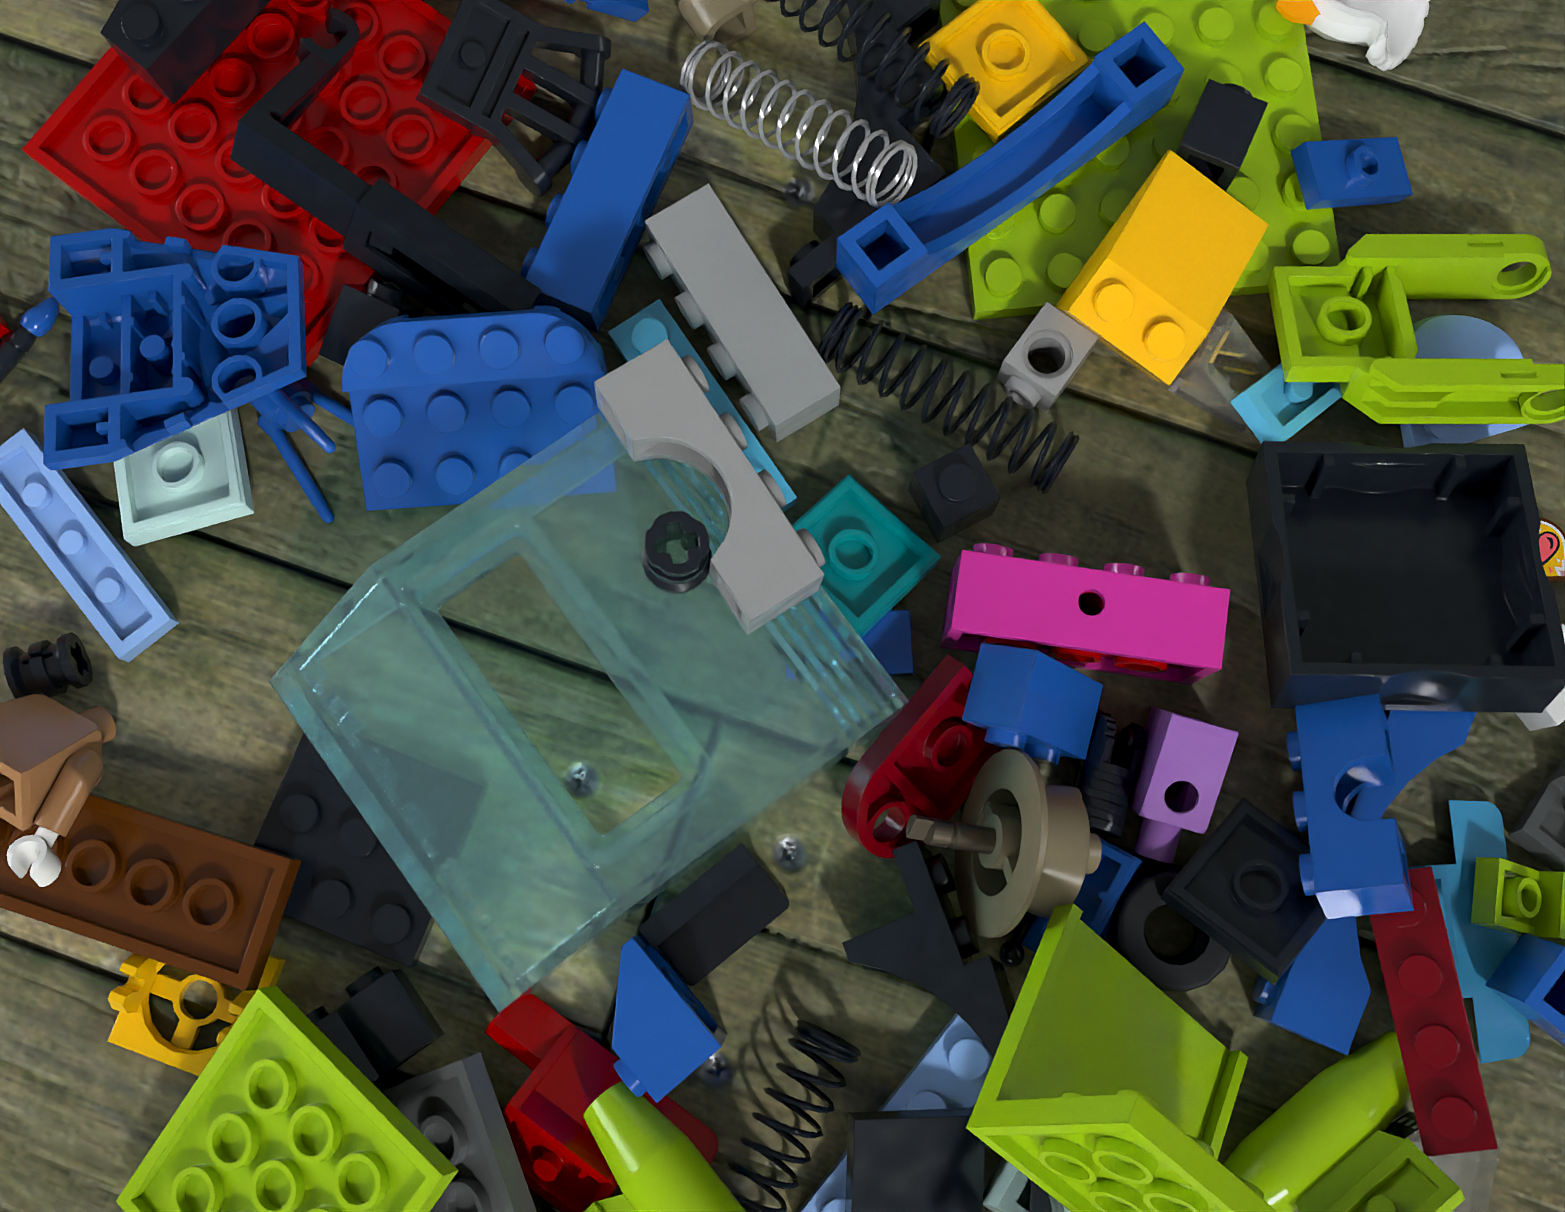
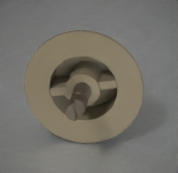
M1016 749L1000 750L984 763L973 781L968 798L965 800L960 822L952 823L949 820L911 815L906 826L907 838L922 840L926 845L945 848L949 846L951 849H955V883L962 914L969 920L971 929L979 936L987 938H999L1008 934L1021 921L1026 912L1050 919L1054 907L1073 904L1080 891L1085 874H1092L1096 871L1102 854L1099 836L1095 833H1090L1088 814L1080 790L1077 787L1068 785H1044L1041 773L1033 759L1025 752Z

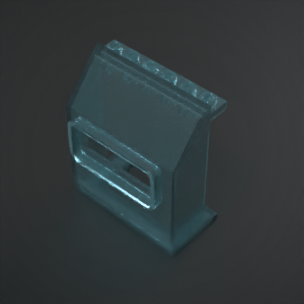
M598 412L370 565L269 681L498 1012H501L521 996L529 995L549 980L548 976L858 746L861 744L863 746L881 734L909 702L821 585L817 592L748 635L709 578V573L702 584L684 594H670L657 589L647 579L642 568L644 536L646 531L652 527L655 519L670 511H684L693 519L702 522L709 535V547L713 557L724 541L729 529L727 507L716 486L704 474L687 464L667 459L634 462L602 412ZM680 540L667 542V553H670L673 564L686 562L687 551L683 550ZM513 556L523 558L681 775L680 780L605 835L598 834L439 613V608L444 603Z

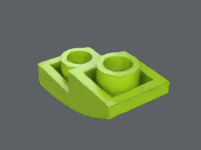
M1476 857L1471 923L1522 936L1525 932L1556 944L1565 945V872L1538 871L1502 858Z

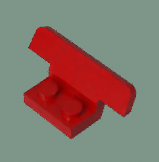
M528 993L519 994L493 1018L484 1031L492 1040L533 1070L509 1101L502 1114L528 1187L560 1212H584L593 1202L609 1198L618 1186L583 1115L591 1103L613 1085L622 1082L613 1066L619 1059L537 996ZM646 1091L642 1096L691 1140L710 1165L718 1151V1140L715 1133L667 1095L656 1103Z

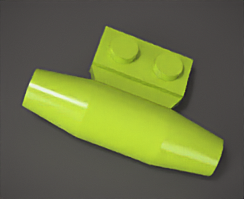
M1392 1030L1387 1031L1318 1073L1244 1138L1223 1163V1166L1236 1177L1247 1180L1260 1188L1264 1194L1263 1199L1278 1212H1294L1296 1210L1299 1212H1452L1465 1200L1461 1188L1408 1138L1403 1139L1384 1132L1411 1098L1397 1034Z
M623 1081L603 1092L585 1111L583 1117L623 1194L593 1202L584 1212H746L691 1140L643 1096L637 1097Z

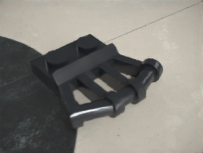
M461 0L415 100L470 130L469 133L488 139L514 168L521 183L533 195L542 197L552 188L551 179L571 162L581 140L589 141L590 139L587 133L595 119L596 106L603 92L604 62L611 57V40L600 35L543 26L500 0ZM533 47L571 53L581 58L580 83L531 55ZM520 75L569 103L572 109L566 122L513 92ZM503 113L550 138L553 144L535 160L500 120Z

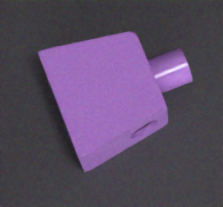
M1151 706L1145 730L1148 732L1128 807L1136 814L1144 817L1134 852L1154 860L1172 864L1182 829L1204 834L1207 830L1239 732ZM1179 781L1180 788L1177 796L1173 800L1165 802L1164 795L1166 789L1172 783Z

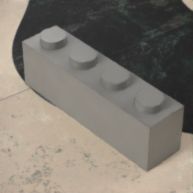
M709 183L645 220L650 243L644 246L643 250L648 261L661 280L669 275L681 292L680 295L675 297V301L682 315L693 330L702 325L713 342V345L707 348L712 362L724 380L734 376L746 395L739 399L740 404L758 432L767 427L777 443L839 406L841 387Z

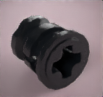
M670 511L658 516L644 536L642 568L647 579L657 589L670 594H684L696 589L706 580L710 570L712 552L709 547V535L704 524L693 519L684 511ZM680 540L683 550L687 551V561L681 564H673L670 553H667V542Z
M73 632L61 635L54 644L48 640L33 643L26 653L18 646L7 648L3 653L4 675L15 699L31 694H44L51 698L66 693L69 685L79 689L88 686L93 680L90 659L82 641Z

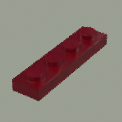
M1432 866L1409 869L1414 911L1373 914L1369 916L1423 1152L1429 1157L1498 1149Z

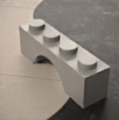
M667 339L594 381L597 406L634 462L651 459L678 461L700 471L719 490L727 507L729 529L724 541L710 560L709 578L747 635L819 590L824 576L820 567L825 564L821 549L805 528H801L798 531L794 530L781 508L786 506V500L780 487L767 470L763 469L756 473L742 452L748 448V445L740 427L728 412L718 416L704 395L710 390L708 382L702 370L690 355L680 358Z

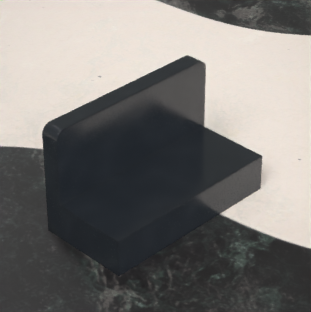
M741 843L640 925L638 930L653 949L659 948L684 981L689 986H694L787 910L789 901L745 845Z

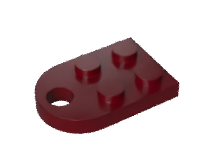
M948 654L863 754L853 768L845 785L841 802V814L845 829L855 841L878 857L895 858L892 850L916 841V839L906 837V826L911 815L949 820L968 798L973 781L984 763L998 751L1007 749L985 742L986 730L962 720L973 674L963 663ZM889 809L885 820L874 829L878 817ZM917 840L923 846L926 845L924 841Z

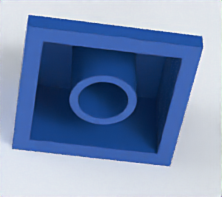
M641 934L632 937L621 946L612 1049L620 1059L613 1066L622 1081L637 1097H641L647 1091L657 1103L719 1050L727 1034L657 948L653 949Z

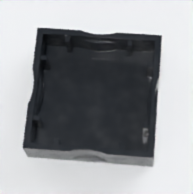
M1262 442L1247 478L1246 486L1271 708L1295 709V705L1379 694L1384 710L1542 713L1565 688V641L1555 592L1546 576L1541 560L1539 547L1541 522L1525 444L1429 443L1415 447L1386 448L1364 445L1357 442Z

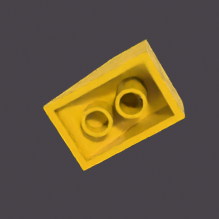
M1167 150L1055 307L1099 337L1097 340L1146 376L1170 386L1211 330L1269 224L1173 151Z

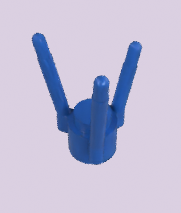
M305 377L249 403L261 414L257 425L272 439L325 523H331L334 520L333 512L283 430L295 432L301 428L325 452L332 453L336 449V444L311 419L315 411L312 403L314 402L354 427L352 410L323 393Z

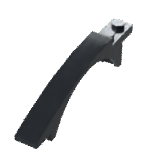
M917 840L892 851L915 912L843 942L848 961L853 964L862 965L865 970L896 976L928 990L950 1006L973 1029L994 1058L1015 1007V1001L1004 966L990 955L973 961L972 955L979 953L980 947L967 917L964 914L956 917L948 893L956 890V885L943 855L939 853L933 856L932 852ZM1030 1180L1031 1197L1029 1212H1064V1207L1061 1203Z

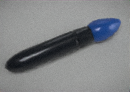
M49 297L27 310L21 316L20 325L15 327L6 336L7 338L0 343V384L22 360L25 353L30 350L36 338L45 335L53 327L59 313V302L54 297Z

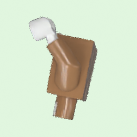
M31 694L0 703V818L22 831L34 825L39 826L35 835L23 836L9 846L7 861L10 868L19 878L25 876L32 864L30 876L40 887L51 884L58 877L61 871V861L51 848L58 835L67 836L88 796L102 778V744L113 740L116 734L115 722L111 714L102 706L97 705L76 713L41 694Z

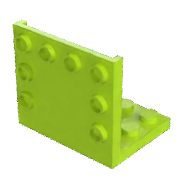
M1074 903L1054 907L966 1128L1071 1212H1278L1263 1199L1264 1194L1260 1188L1247 1180L1236 1177L1217 1161L1249 1057L1241 1050H1228L1164 992L1157 988L1139 970L1080 920L1083 911Z

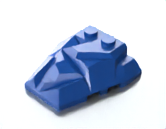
M116 228L50 237L48 291L72 316L70 401L45 405L43 464L48 469L59 470L118 461L139 450L307 377L304 264L299 256L222 245L218 252L192 249L186 239L169 236L166 237L164 244L139 241L131 231Z

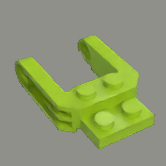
M1365 234L1348 250L1345 259L1337 266H1273L1267 285L1284 381L1339 382L1342 398L1379 424H1548L1564 420L1565 364H1533L1532 359L1416 358L1418 347L1407 299H1516L1532 294L1548 282L1552 273L1544 242L1537 236L1530 234ZM1530 262L1519 269L1500 272L1510 264Z

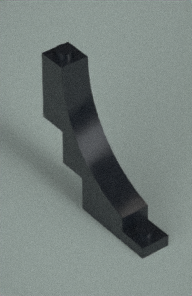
M838 0V1H837V3L835 4L834 8L838 5V3H839L841 0ZM848 0L837 14L842 27H844L849 16L862 0ZM873 0L872 8L865 19L847 37L851 55L860 50L870 29L882 14L891 11L892 20L880 39L864 54L861 70L866 73L877 67L900 31L905 27H911L912 33L907 43L898 55L884 68L880 85L886 88L897 81L916 52L911 47V44L938 23L941 0ZM863 9L860 11V13L858 14V16L855 18L854 22H855L856 19L859 17V15L862 13ZM856 59L853 61L856 84V107L853 122L860 119L866 120L870 127V134L882 129L888 134L889 145L898 140H903L914 146L917 153L915 178L908 192L899 201L902 202L945 179L946 172L910 134L923 124H918L914 121L915 104L905 108L896 107L894 96L896 88L890 92L879 93L876 90V74L860 78L857 75ZM925 61L905 81L899 97L900 102L905 103L916 96L932 73L933 69ZM941 78L925 95L919 111L920 118L928 116L940 106L944 81ZM856 126L850 132L844 153L837 166L838 173L845 170L854 161L859 147L865 140L866 131L863 126ZM876 136L869 142L867 150L857 166V184L868 176L874 160L884 149L883 137ZM899 150L892 155L884 165L877 180L875 194L884 190L897 174L903 160V150ZM852 170L840 178L842 182L852 185ZM905 170L897 184L888 193L878 198L877 201L885 200L895 191L905 174ZM834 180L829 182L813 210V232L822 243L819 244L817 240H813L804 245L792 257L789 263L791 268L787 270L788 293L803 310L843 278V275L836 268L837 238L878 210L871 206L868 201L859 199L853 190L846 191L839 188ZM863 185L859 190L861 193L866 194V186Z

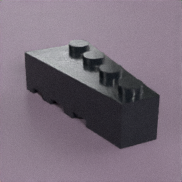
M119 0L100 33L129 69L175 104L271 0Z

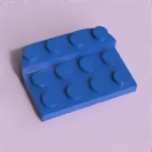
M535 306L530 310L409 318L408 315H402L388 319L373 328L350 348L342 373V392H349L366 510L617 493L618 480L613 430L597 406L594 381L607 374L605 356L599 341L596 342L588 329L575 318L560 312V308L552 306Z

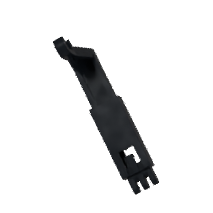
M329 8L325 21L327 33L337 36L341 41L334 48L325 49L318 46L312 38H300L296 52L300 63L258 100L239 120L230 159L344 236L345 240L342 249L398 287L407 291L408 294L441 316L533 309L535 307L533 304L542 291L540 288L379 178L373 186L369 185L290 130L326 85L353 57L358 43L360 31L353 18L341 10Z

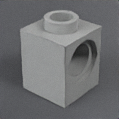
M1046 302L1003 360L996 380L1004 384V392L1007 396L1012 395L1014 402L1027 409H1032L1036 406L1047 414L1085 362L1099 337ZM1035 353L1049 355L1056 362L1058 371L1050 374L1040 373L1030 365L1028 356Z

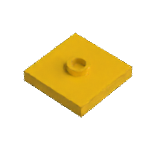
M978 0L919 45L920 47L924 43L930 42L931 49L924 61L933 70L941 60L950 58V65L941 77L944 81V87L948 91L965 73H969V77H974L975 81L980 82L979 94L968 114L995 144L1006 138L1046 106L1093 62L1038 0Z

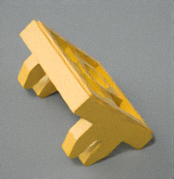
M132 953L122 963L119 970L129 976L128 981L125 985L117 986L111 990L108 996L111 1008L120 1012L107 1042L200 1076L257 990L242 991L235 1000H231L228 997L227 987L224 983L197 974L190 975L181 981L159 972L166 965L165 963ZM269 954L258 988L276 986L286 959ZM198 980L210 983L216 990L218 997L213 1013L204 1019L195 1018L190 1015L185 1009L183 1000L189 985ZM150 993L171 1000L173 1003L174 1012L178 1016L179 1022L171 1042L161 1036L152 1022L149 1006ZM217 1019L232 1024L219 1032L216 1039L217 1046L199 1051L192 1050L201 1026L211 1024Z

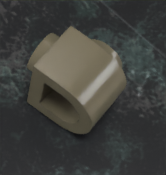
M758 0L679 1L678 10L700 43L716 40L728 48L757 30L753 4L757 3ZM718 48L708 49L707 51L717 52L719 50Z

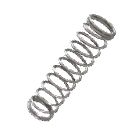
M716 40L702 42L687 56L681 69L680 90L690 94L691 104L705 111L709 110L713 117L726 120L733 128L743 129L751 138L761 139L766 147L774 150L779 149L784 157L791 160L797 159L802 167L809 170L815 169L820 177L826 180H834L839 188L846 191L853 190L859 199L868 201L871 206L877 209L888 202L892 205L898 203L908 192L917 170V153L914 146L903 140H898L889 145V137L886 131L880 129L870 134L868 121L860 119L852 123L849 111L841 109L833 112L830 101L822 99L815 102L812 91L803 89L797 92L793 81L788 79L779 81L776 72L770 69L761 72L757 62L753 60L744 62L739 52H729L724 44ZM718 48L722 56L710 70L706 82L705 95L696 98L692 85L697 63L708 49ZM730 57L737 58L740 65L729 77L731 69ZM722 63L721 73L716 84L710 90L714 73ZM748 66L755 68L757 76L751 80L746 88L741 108L729 114L727 101L736 93L740 86L744 68ZM738 74L737 81L729 93L732 82ZM767 75L772 77L774 86L763 100L759 117L750 123H746L745 110L752 104L758 94L761 78ZM784 85L789 86L792 96L781 110L777 126L773 130L764 133L763 119L769 114L775 104L779 88ZM725 87L723 100L716 104H711V101L717 98ZM754 87V91L752 92L750 98L748 99L749 94H750L752 88ZM802 95L807 96L810 100V107L800 119L796 135L787 142L782 143L781 129L793 113L796 99ZM723 105L724 114L717 112L715 109ZM820 105L826 106L828 118L819 129L814 144L810 149L800 153V136L809 126L814 109ZM740 114L742 124L735 122L733 118ZM839 115L844 116L847 120L846 129L840 136L833 154L825 161L819 163V145L827 136L833 119ZM758 124L759 134L751 131L750 128ZM856 126H863L866 131L865 140L859 147L854 161L845 170L838 173V155L847 143L850 132ZM776 133L777 144L769 141L768 137ZM876 136L883 137L884 149L874 160L868 176L857 184V166L865 154L869 142ZM795 142L796 154L788 152L785 147ZM899 150H903V160L897 174L884 190L875 194L877 180L884 165L892 155ZM813 152L814 164L806 162L803 157ZM832 162L833 174L824 172L822 167ZM852 170V185L842 182L840 178ZM905 170V174L895 191L885 200L877 201L878 198L888 193L897 184ZM863 185L866 186V194L861 193L859 190Z

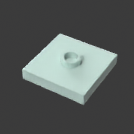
M238 408L229 410L114 462L124 540L134 547L255 513Z

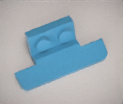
M1448 800L1456 864L1408 866V870L1432 866L1462 997H1472L1481 1064L1517 1058L1524 1055L1530 1046L1531 1038L1528 1018L1485 986V984L1516 944L1518 937L1515 934L1471 923L1476 857H1497L1508 860L1502 815L1499 809L1488 801Z

